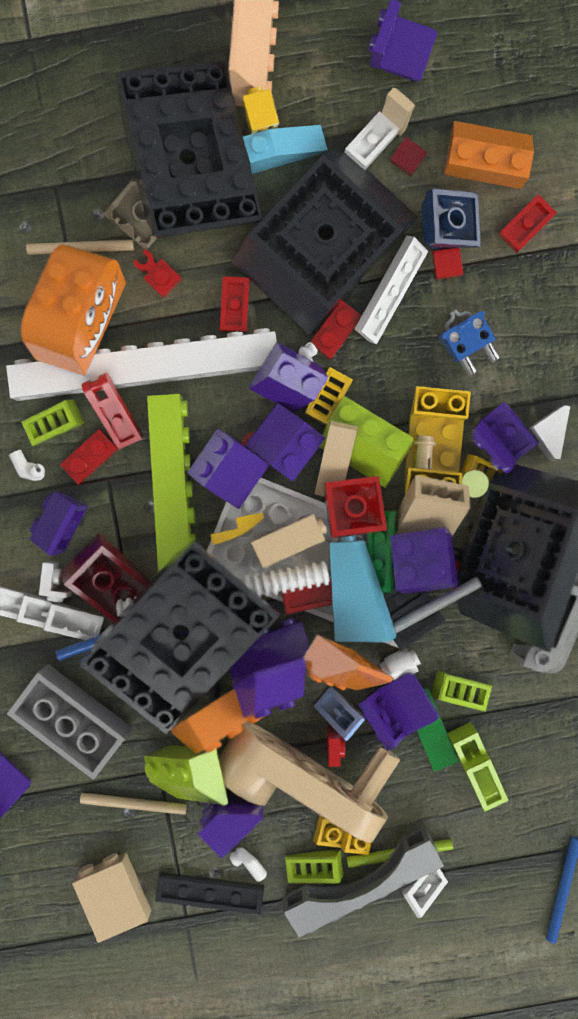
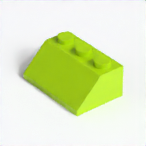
M343 396L329 418L322 435L325 437V440L319 447L323 450L325 448L330 421L358 426L349 466L366 477L379 476L380 485L386 488L413 446L414 438Z
M169 745L144 755L145 773L149 781L178 799L217 805L228 804L216 749L208 754L205 750L195 754L187 746Z

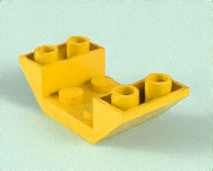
M416 386L409 419L408 435L414 438V442L417 441V436L434 437L433 442L436 443V446H433L432 470L414 468L417 445L413 444L405 459V495L415 475L462 484L463 473H459L464 421L468 419L470 391Z

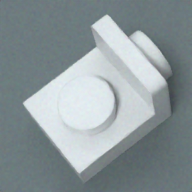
M48 561L42 564L39 595L47 596V601L63 602V598L71 596V590L56 589L62 580V569H59V562Z

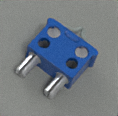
M457 310L450 313L451 318L445 324L446 331L440 334L438 339L443 341L455 363L461 362L468 376L476 372L468 356L483 348L491 362L499 359L491 343L496 338L483 317L485 315L483 311L474 315L468 311L459 313ZM455 315L460 317L467 315L469 317L454 327L449 328V325L455 319ZM480 332L483 333L484 339H481ZM457 346H460L461 353L457 351Z

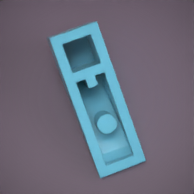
M321 125L268 129L243 137L252 174L328 152Z

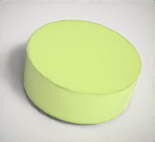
M472 470L462 476V485L469 486V497H480L485 494L489 482L483 472Z

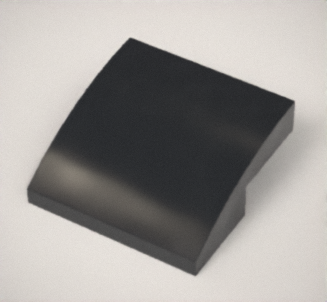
M396 587L393 588L392 593H385L383 595L392 623L432 601L427 591L404 594L396 591ZM438 610L396 633V638L393 640L400 651H403L446 622V620Z

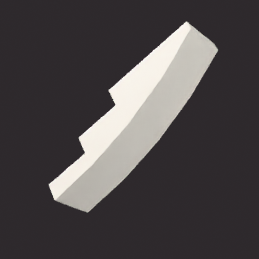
M0 586L1 616L16 619L17 622L41 627L45 631L83 640L96 637L100 633L104 616Z

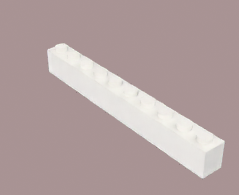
M264 328L254 330V334L243 335V332H232L227 334V338L217 339L215 335L201 337V341L190 342V339H178L172 345H164L163 342H153L147 344L148 348L137 349V346L134 345L121 347V351L111 352L110 349H99L96 351L85 376L40 361L31 362L30 359H20L14 361L15 365L6 366L10 398L22 401L84 393L81 386L82 383L88 380L93 382L98 379L99 375L106 372L110 375L115 388H124L257 371L261 368L274 347L276 334L275 331L270 332L269 329Z

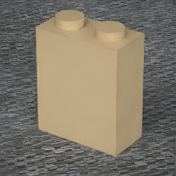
M415 475L397 510L396 535L445 527L453 536L470 509L469 486Z
M311 514L251 543L262 567L265 568L325 541L323 534L327 533L321 517L315 519L314 514Z
M127 852L119 856L117 853L111 854L102 860L103 863L96 866L88 864L78 870V874L72 883L98 943L148 922L151 913V907Z

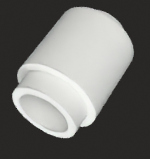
M407 648L385 657V661L379 663L381 669L393 677L392 681L408 672L413 674L418 672L416 666L421 664L414 649L408 651Z

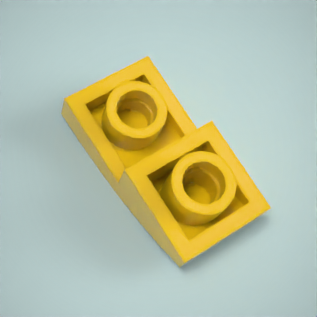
M319 815L313 838L316 845L338 847L347 853L369 855L372 842L356 838Z

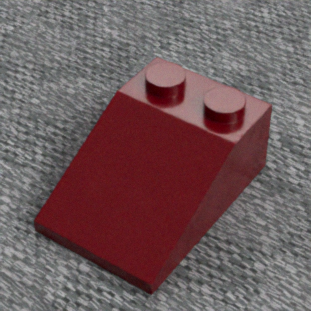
M99 533L61 571L64 585L112 622L118 617L116 609L118 600L122 599L123 602L127 598L134 600L150 582L137 567Z

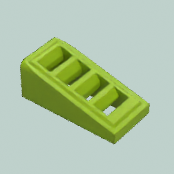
M65 400L21 421L32 446L84 424V420L74 400ZM56 413H57V415H58V417H59V420H60V422H61V424H62V426H60V427H59V424H58V422H57V420H56V418H55V415H54V414H56ZM44 418H47L52 431H49ZM35 422H38L43 435L39 436L34 424Z
M437 671L431 696L441 701L486 712L492 686ZM457 682L459 683V685L457 688L455 697H453L454 689ZM467 685H469L466 700H464L463 698L465 695ZM480 688L477 702L475 703L473 700L476 689Z
M325 850L285 856L288 883L341 882L343 877L341 850ZM296 863H300L301 874H297ZM307 863L311 864V873L307 871ZM318 863H322V872L318 871ZM329 863H332L333 870L329 871Z

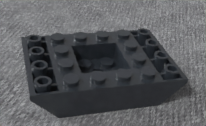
M225 61L117 73L122 122L146 221L155 238L261 222L260 206ZM183 153L190 154L194 159V163L190 165L184 164L180 159V155Z
M339 145L323 154L249 233L231 263L247 278H250V281L310 335L415 223L418 216L367 169L364 170L345 153V149ZM323 227H328L333 231L334 235L329 240H323L318 236V231Z
M515 464L510 472L505 473L502 471L489 482L488 489L483 496L457 572L458 587L475 577L479 579L482 587L458 599L457 603L460 614L546 652H551L578 575V481ZM519 543L521 551L518 556L514 557L513 548Z
M192 541L171 558L110 624L81 661L80 666L167 734L279 617V613L200 545ZM182 624L189 629V633L185 636H178L174 633L173 628Z

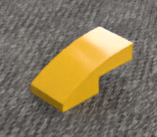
M264 513L236 518L238 529L211 534L213 545L232 540L251 530L264 519Z

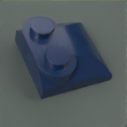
M431 189L426 193L422 203L423 239L429 248L438 250L443 247H481L478 193Z

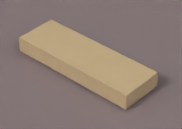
M330 421L315 495L325 497L324 484L326 482L343 481L346 479L358 426Z

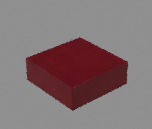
M405 137L391 157L390 163L412 177L428 152Z

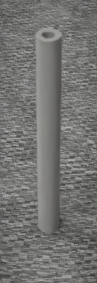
M475 577L393 622L395 632L402 631L482 587L481 582Z

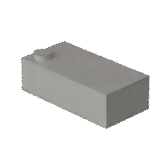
M49 664L37 672L7 713L8 716L93 780L132 730V727Z

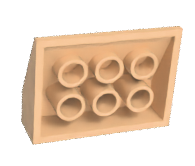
M235 0L229 64L235 106H243L242 101L243 96L247 95L246 91L255 87L262 86L263 90L270 88L272 94V81H268V72L274 71V54H270L271 45H276L277 28L272 27L273 19H278L279 1Z

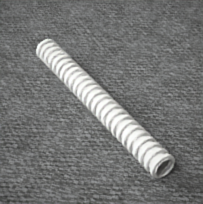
M320 561L319 565H316V563H312V566L304 564L303 568L295 566V569L292 570L288 567L287 571L278 569L277 573H274V571H270V574L262 572L261 576L253 574V577L250 578L246 575L245 579L237 577L260 598L264 594L268 597L269 593L278 595V592L282 591L284 594L286 590L294 592L295 588L303 590V587L307 586L310 589L312 588L311 585L320 587L321 583H324L326 586L330 582L327 565L324 561ZM127 598L124 602L122 599L118 600L116 604L118 616L133 601L131 598Z

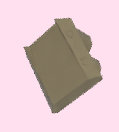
M134 176L103 215L142 248L147 250L157 238H155L146 221L136 176Z

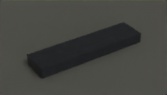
M160 872L155 902L261 915L264 885Z

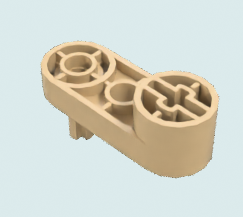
M249 721L241 725L244 730L229 740L218 757L224 785L238 796L254 804L265 806L278 787L349 834L366 842H373L388 818L386 812L374 800L400 761V758L394 755L393 752L387 751L386 748L380 746L353 786L271 732L254 723L251 724Z

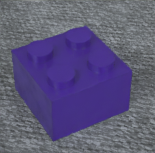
M444 527L390 536L396 591L407 594L458 587L452 533Z

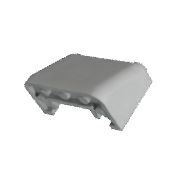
M578 575L551 652H546L528 643L522 645L513 643L508 654L511 658L523 666L538 672L553 674L563 669L578 636Z

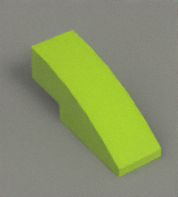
M470 722L448 732L447 735L484 812L509 801L473 724Z

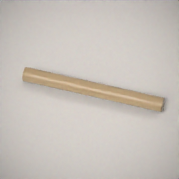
M133 239L26 245L28 255L52 254L55 248L61 244L88 252L131 251L135 249Z
M81 793L80 804L186 815L187 804L90 793Z

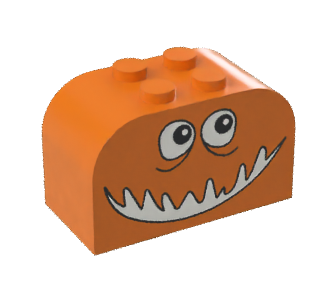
M65 244L55 248L26 307L22 320V340L35 360L83 376L86 375L126 285L123 273L116 260Z

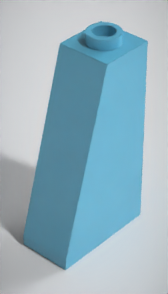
M355 536L339 537L338 542L330 543L335 642H389L395 639L396 632L365 540L355 541Z

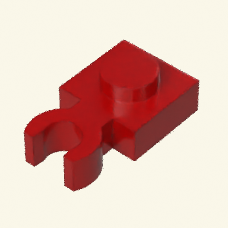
M144 250L143 253L148 258V262L142 265L137 260H134L133 263L139 271L148 273L144 280L158 294L165 298L182 278L162 259L155 264L152 254L148 250Z

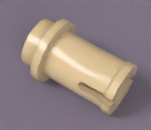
M417 436V441L414 442V445H417L414 468L432 470L433 446H436V443L433 442L434 437Z

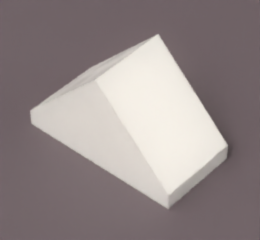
M564 405L555 409L528 428L539 440L537 445L547 460L555 461L561 458L570 406Z
M440 869L433 874L425 875L415 880L409 886L401 887L405 899L417 918H422L448 882Z

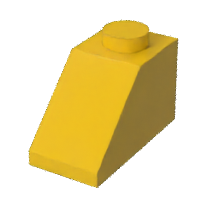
M259 86L246 91L247 95L243 96L242 102L249 134L268 129H277L279 120L270 88L263 90V87Z

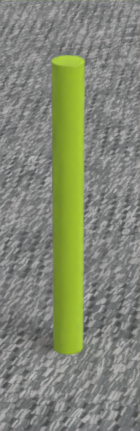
M451 838L434 841L439 852L453 849ZM395 848L371 852L369 855L347 857L348 868L385 862Z

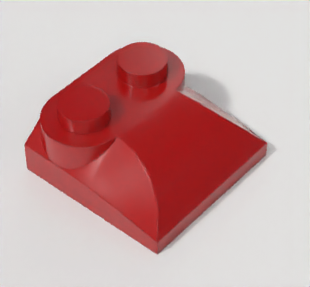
M379 476L326 482L324 484L325 504L331 538L387 530Z

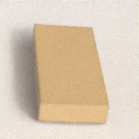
M393 87L387 94L382 114L400 128L397 134L400 137L407 128L415 105Z

